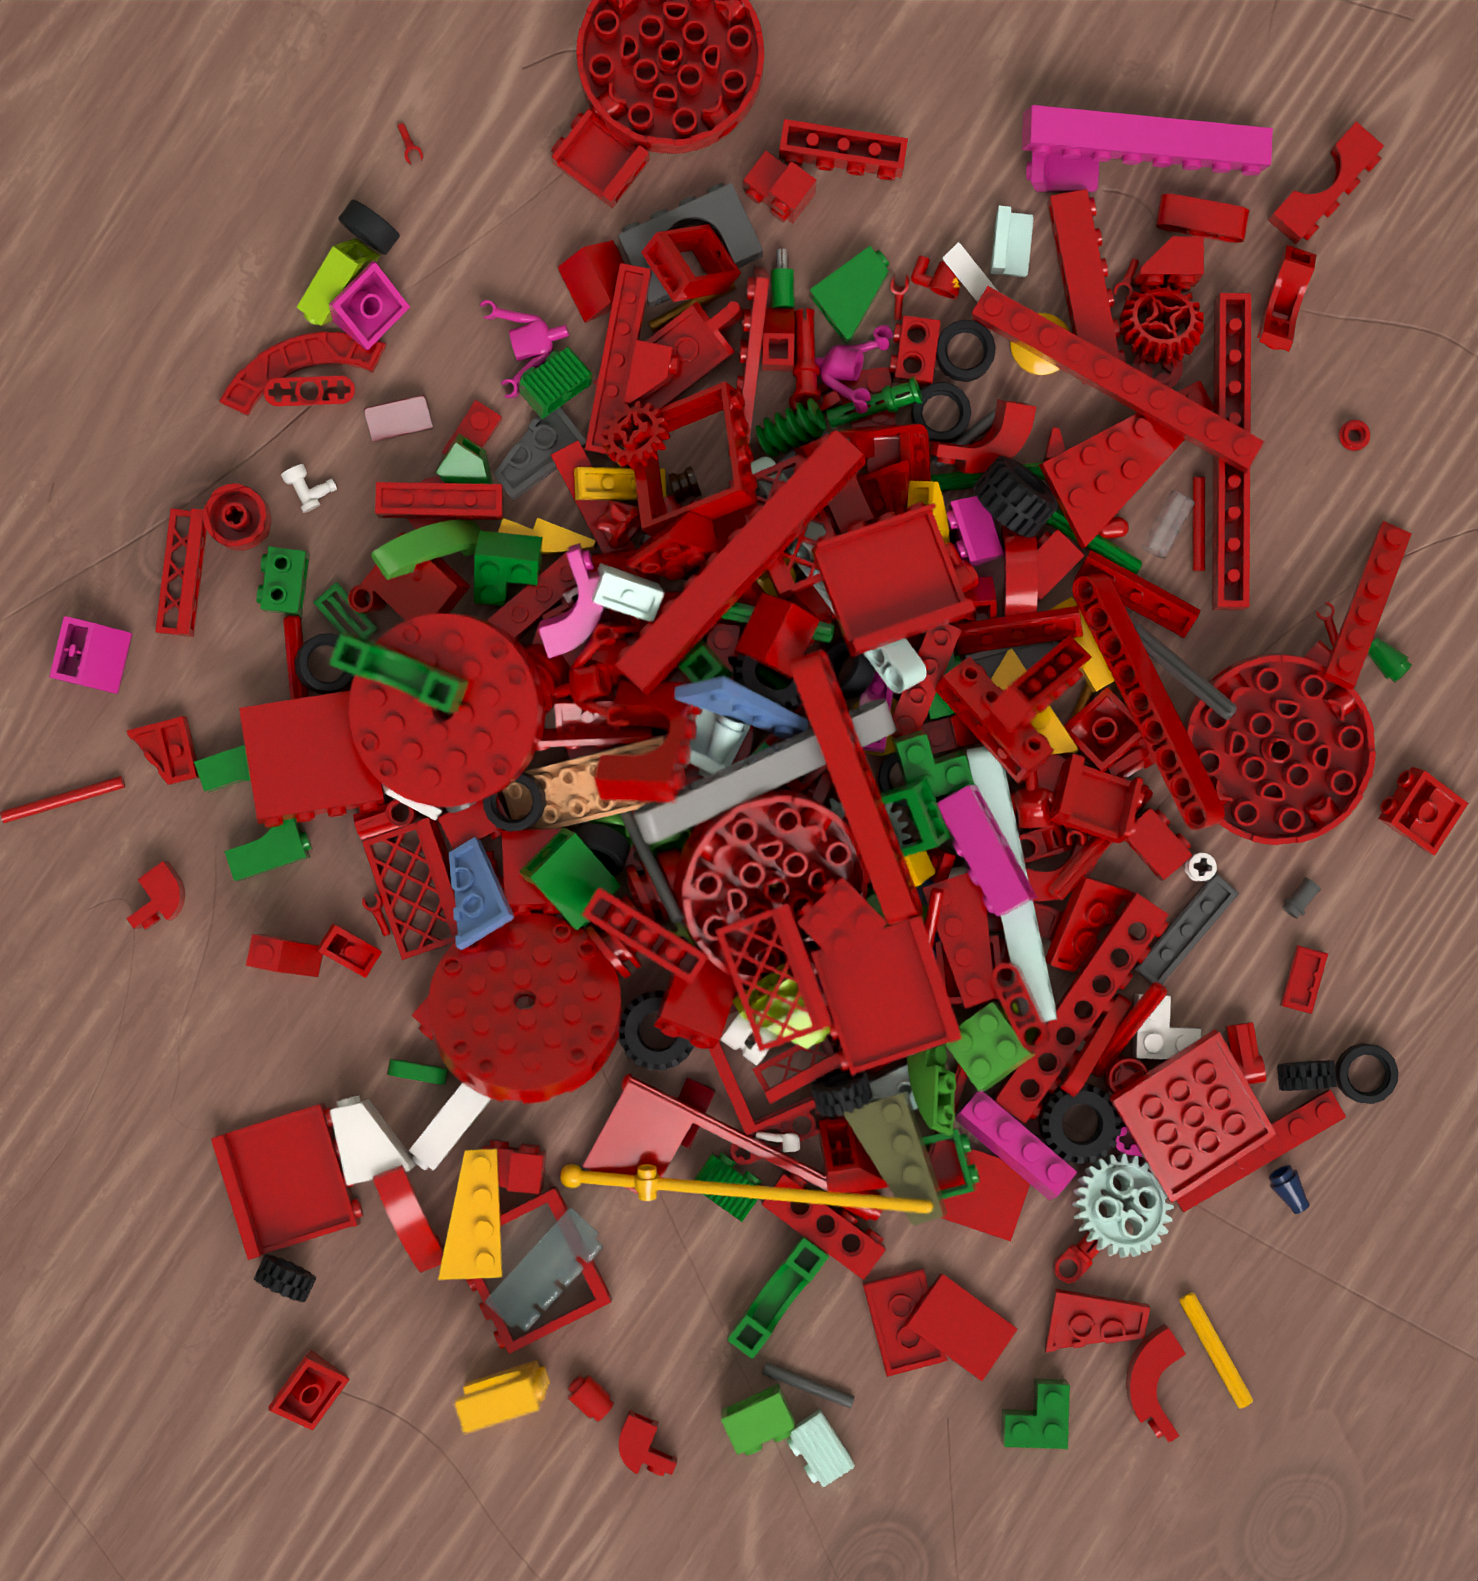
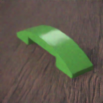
M471 520L439 522L413 530L384 544L373 551L371 557L388 580L413 572L418 563L459 551L464 556L475 554L479 531L482 530L476 522Z

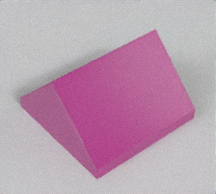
M374 261L329 303L332 321L366 350L410 308Z

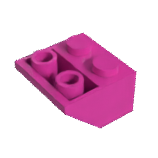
M977 496L950 502L946 510L949 534L954 533L957 542H955L956 545L954 546L961 559L966 560L974 567L1001 558L1004 553L992 516L980 503Z
M64 616L49 677L58 681L118 694L133 634Z

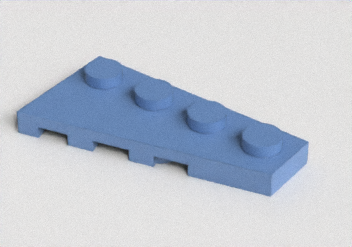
M725 677L678 686L675 690L674 699L774 733L779 738L788 739L792 738L794 734L807 731V719Z

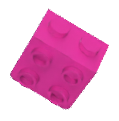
M1051 153L1049 156L1032 155V161L1027 162L1026 177L1027 180H1031V184L1036 192H1072L1087 189L1088 192H1095L1099 185L1100 162L1093 161L1091 156L1065 159L1059 153Z

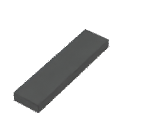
M1215 873L1211 879L1202 885L1168 925L1164 933L1151 945V951L1142 964L1137 962L1133 968L1151 984L1159 982L1162 985L1238 896L1239 892Z

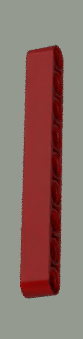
M1104 573L1078 577L1072 585L1073 597L1185 824L1192 830H1200L1219 824L1224 818L1225 810L1112 580Z
M818 650L792 659L790 667L794 681L887 922L893 925L922 916L923 909L920 897L828 656L823 650Z

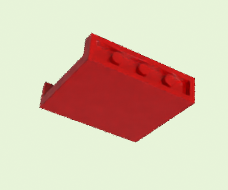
M919 502L907 507L906 513L896 516L895 512H889L876 518L877 523L866 526L865 522H860L848 527V532L836 536L835 532H831L817 538L818 543L814 545L811 551L851 657L970 616L975 611L972 599H965L934 517L935 503L925 506L924 502Z
M350 691L239 708L258 824L264 823L266 828L277 827L284 824L283 820L296 818L298 823L315 820V815L328 813V817H339L346 815V810L359 808L360 812H370L378 810V805L384 804L382 784L366 766L354 743L349 721Z
M921 916L881 929L843 968L823 949L811 952L813 959L809 961L815 977L820 979L823 988L820 991L826 1007L830 1009L833 1018L831 1020L833 1026L829 1027L833 1040L839 1038L843 1051L837 1052L843 1071L850 1069L851 1075H855L858 1072L962 1039Z
M324 1103L211 1138L248 1260L351 1226L355 1227L361 1223L360 1217L364 1216L359 1199L353 1198L350 1187H353L354 1184H346L337 1139H335L332 1130L331 1108H325Z

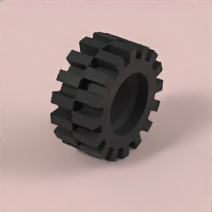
M1333 1060L1277 1064L1279 1090L1281 1091L1313 1090L1337 1086L1335 1061Z
M840 1068L834 1070V1073L828 1072L824 1074L825 1077L817 1078L816 1081L812 1082V1086H810L817 1112L823 1116L828 1115V1117H833L836 1113L838 1116H842L847 1111L852 1113L855 1108H863V1104H868L870 1102L869 1099L873 1097L865 1071L851 1075L850 1069L840 1071Z
M266 1254L253 1279L258 1284H262L263 1287L271 1289L272 1292H277L283 1297H289L291 1300H297L298 1302H306L316 1281V1276L304 1270L303 1267L294 1265L295 1263Z

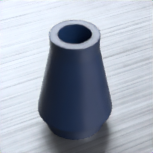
M1285 1165L1269 1175L1270 1187L1291 1208L1294 1214H1299L1310 1206L1297 1170H1293L1290 1165Z

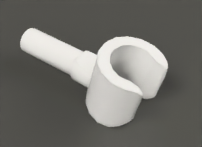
M762 1131L756 1132V1139L782 1142L783 1152L800 1150V1139L795 1133L773 1134Z

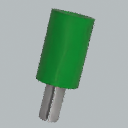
M780 248L776 250L777 269L771 270V308L793 309L795 308L794 270L787 268V250L782 248L783 268H781Z

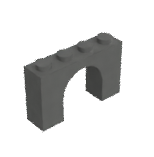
M724 183L716 184L707 190L708 194L697 199L695 196H690L678 203L679 207L669 212L667 209L659 210L650 216L651 220L642 224L633 222L622 228L623 233L618 234L619 242L629 264L650 269L651 267L641 252L656 232L674 230L689 224H709L721 239L723 246L738 268L762 258L763 249L732 183L726 186ZM653 270L647 296V303L650 309L671 299Z

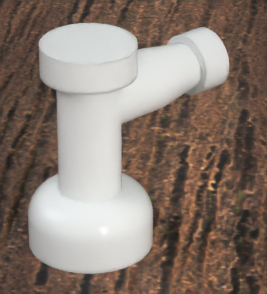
M299 464L283 472L281 477L286 484H293L303 504L301 509L303 513H306L320 506L318 499L330 491H336L337 487L331 478L326 483L309 489L304 480L307 471L303 464Z

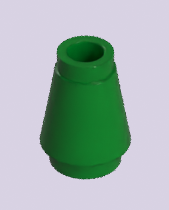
M1377 637L1371 643L1368 654L1386 680L1390 678L1396 683L1412 667V664L1408 661V656Z

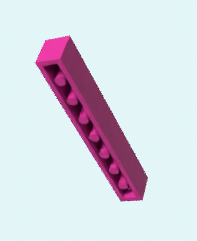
M1031 105L1023 112L1022 150L1032 151L1034 156H1049L1051 153H1059L1065 159L1091 156L1092 160L1096 162H1108L1112 158L1122 159V163L1128 165H1136L1144 161L1152 162V166L1160 168L1177 164L1182 165L1184 170H1199L1201 167H1209L1215 173L1241 170L1242 175L1256 176L1271 166L1273 128Z

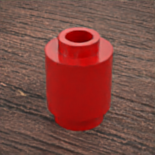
M581 1375L577 1376L567 1388L570 1391L567 1398L589 1419L593 1418L599 1422L614 1406V1402L610 1399L611 1395L590 1375L584 1378Z

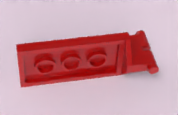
M696 301L645 341L674 347L676 355L680 356V363L677 374H672L670 382L640 402L643 407L648 402L655 409L667 406L735 353V350L723 334L743 320L744 310L737 302H730L724 309L710 318L698 301ZM597 378L595 381H593V383L596 385V387H597L598 378Z

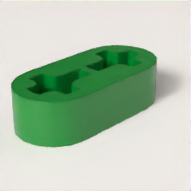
M390 1059L387 1075L446 1085L449 1069L417 1062Z

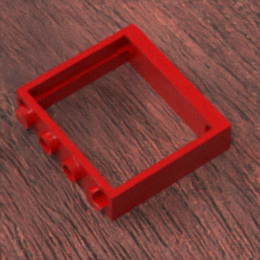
M726 381L659 409L670 425L666 430L668 433L724 410L734 487L666 514L659 459L648 458V466L646 467L641 462H637L634 473L641 529L651 537L687 512L714 520L757 503L755 495L757 481L751 467L753 454L748 446L747 439L749 427L744 419L743 412L745 399L740 391H736ZM646 420V422H648L650 426H653V423L651 421Z
M732 1003L729 1014L738 1011L734 1003ZM826 1036L820 1042L824 1053L831 1055L837 1052L838 1044L836 1040H833L832 1036ZM720 1041L713 1049L708 1048L746 1136L816 1106L813 1095H810L754 1120ZM842 1065L839 1066V1067H837V1068H835V1069L840 1068V1071L843 1070Z
M557 1186L501 1213V1226L548 1203L595 1299L514 1339L485 1279H466L472 1292L478 1291L483 1301L479 1303L485 1319L487 1321L492 1319L497 1329L493 1332L497 1344L501 1349L506 1347L509 1354L610 1304L613 1299Z

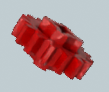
M636 401L634 408H630L626 403L624 404V412L620 413L615 410L613 414L616 418L613 421H605L609 430L601 432L605 439L602 442V446L607 451L610 459L613 462L616 461L622 468L628 463L632 469H635L637 462H641L646 467L648 466V458L652 457L657 460V450H666L667 448L662 441L670 439V435L666 431L670 425L660 409H655L649 402L643 407L640 401ZM646 420L651 421L653 423V426H650L649 423L646 422ZM618 444H621L625 450L620 449Z

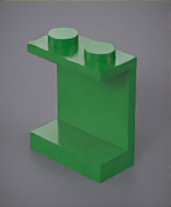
M562 828L519 871L526 881L537 886L563 915V919L568 921L567 923L575 930L586 926L590 922V920L582 916V913L598 887L603 888L614 896L615 892L621 887L619 882L576 833Z

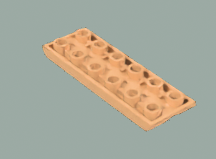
M660 736L525 770V773L531 774L541 783L545 792L546 806L542 817L535 825L524 830L561 828L636 810L649 803L648 801L600 800L594 777L600 754L640 755L648 753L659 747L665 741V737ZM513 782L503 789L511 819L516 820L525 817L530 812L533 804L529 789L518 782Z

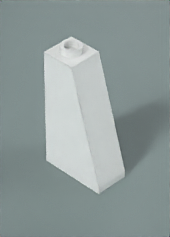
M462 1083L409 1150L414 1155L411 1158L412 1161L425 1171L428 1167L434 1171L492 1098L479 1094Z

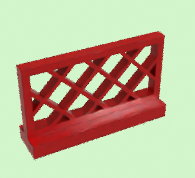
M799 455L753 474L757 482L762 480L772 484L767 499L756 495L757 503L739 509L745 525L750 521L749 516L759 505L758 502L765 505L773 497L771 493L781 482L779 480L782 472L796 466L801 460ZM777 474L775 479L771 478L770 476ZM734 479L728 481L729 488L734 487ZM823 509L818 514L819 518L815 517L811 522L824 526L825 534L834 532ZM809 524L801 532V535L799 534L795 538L798 542L793 555L782 552L766 569L780 599L787 600L792 597V594L822 581L820 573L814 575L815 570H818L815 560L812 563L797 557L802 542L813 546L818 543L816 540L805 537ZM783 558L790 560L788 567ZM794 562L811 568L807 579L794 583L790 574Z
M428 817L416 823L362 841L401 959L405 960L454 943L456 941L455 936L458 935L457 921L454 920L453 908H456L455 891L451 887L449 853L438 820L435 821ZM416 830L420 841L415 852L401 846L405 834ZM398 836L396 843L389 840ZM383 841L393 846L387 862L376 858L372 845ZM398 849L413 857L406 872L391 865ZM422 849H423V852H424L425 857H423V856L420 855ZM417 860L428 864L430 873L425 882L410 875ZM388 870L403 876L397 892L386 887L384 879ZM408 879L423 886L416 902L401 895ZM432 879H433V882H434L435 887L432 886V885H430ZM427 889L438 894L440 903L435 912L420 905ZM389 894L392 895V896H394L392 902H391V899H390ZM399 899L414 906L407 921L396 917L394 909ZM418 909L433 916L426 932L411 925ZM442 909H443V912H444L445 917L442 916V915H440ZM437 919L448 924L452 937L441 940L431 935ZM399 924L402 925V926H404L402 932H401V929H400ZM409 929L423 936L419 947L408 951L404 941ZM428 939L434 941V943L426 945Z
M788 903L715 930L759 1052L833 1026ZM773 917L777 928L772 941L754 934L759 922ZM754 923L751 932L742 928ZM739 930L749 935L741 953L728 946L724 934ZM778 935L780 936L783 947L775 944ZM752 937L769 944L762 962L745 955ZM773 947L786 952L788 961L783 972L765 964ZM731 952L739 956L736 964L734 963ZM742 958L760 965L752 983L740 978L737 969ZM789 965L791 966L794 977L786 974ZM763 967L781 975L773 993L755 985ZM784 977L796 982L799 992L794 1002L776 995ZM742 983L750 986L747 995ZM754 988L771 996L764 1013L750 1007L748 1000ZM800 996H802L806 1008L797 1004ZM774 998L792 1006L784 1023L767 1016ZM795 1007L808 1013L812 1024L811 1027L799 1031L787 1025ZM753 1013L761 1016L758 1026ZM764 1019L782 1026L777 1039L767 1043H763L759 1032ZM785 1028L795 1032L782 1037Z

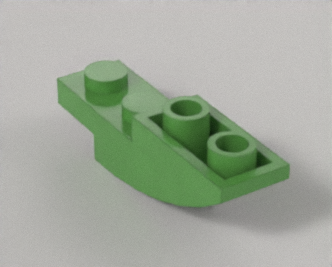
M946 1044L907 1056L908 1074L915 1102L927 1126L945 1135H953L956 1082L955 1073L945 1069L947 1054Z

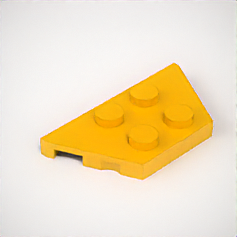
M1012 648L1007 651L991 678L994 684L1003 690L1027 671ZM1050 705L1042 713L1039 712L1030 722L1039 734L1044 735L1048 739L1050 746L1054 749L1052 754H1070L1078 751L1077 746Z

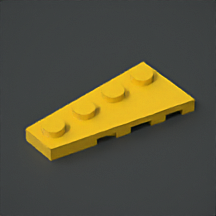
M498 1148L470 1149L464 1152L438 1280L497 1278L503 1276Z

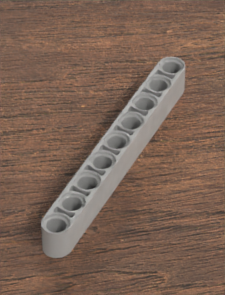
M877 699L849 711L862 747L896 731L886 699ZM811 728L684 786L682 790H678L676 803L649 802L634 810L633 813L644 842L654 843L825 765L826 762L814 730Z

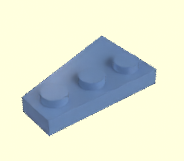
M476 837L449 852L451 887L455 891L456 908H453V913L458 929V935L455 936L456 947L461 950L515 918L482 842Z

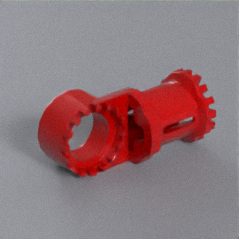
M1089 1231L1076 1245L1072 1244L1064 1254L1059 1255L1053 1262V1272L1061 1281L1073 1283L1079 1280L1093 1264V1258L1101 1251L1096 1250L1098 1240L1086 1241L1090 1234ZM1066 1259H1071L1076 1264V1272L1070 1277L1062 1276L1059 1271L1061 1262Z

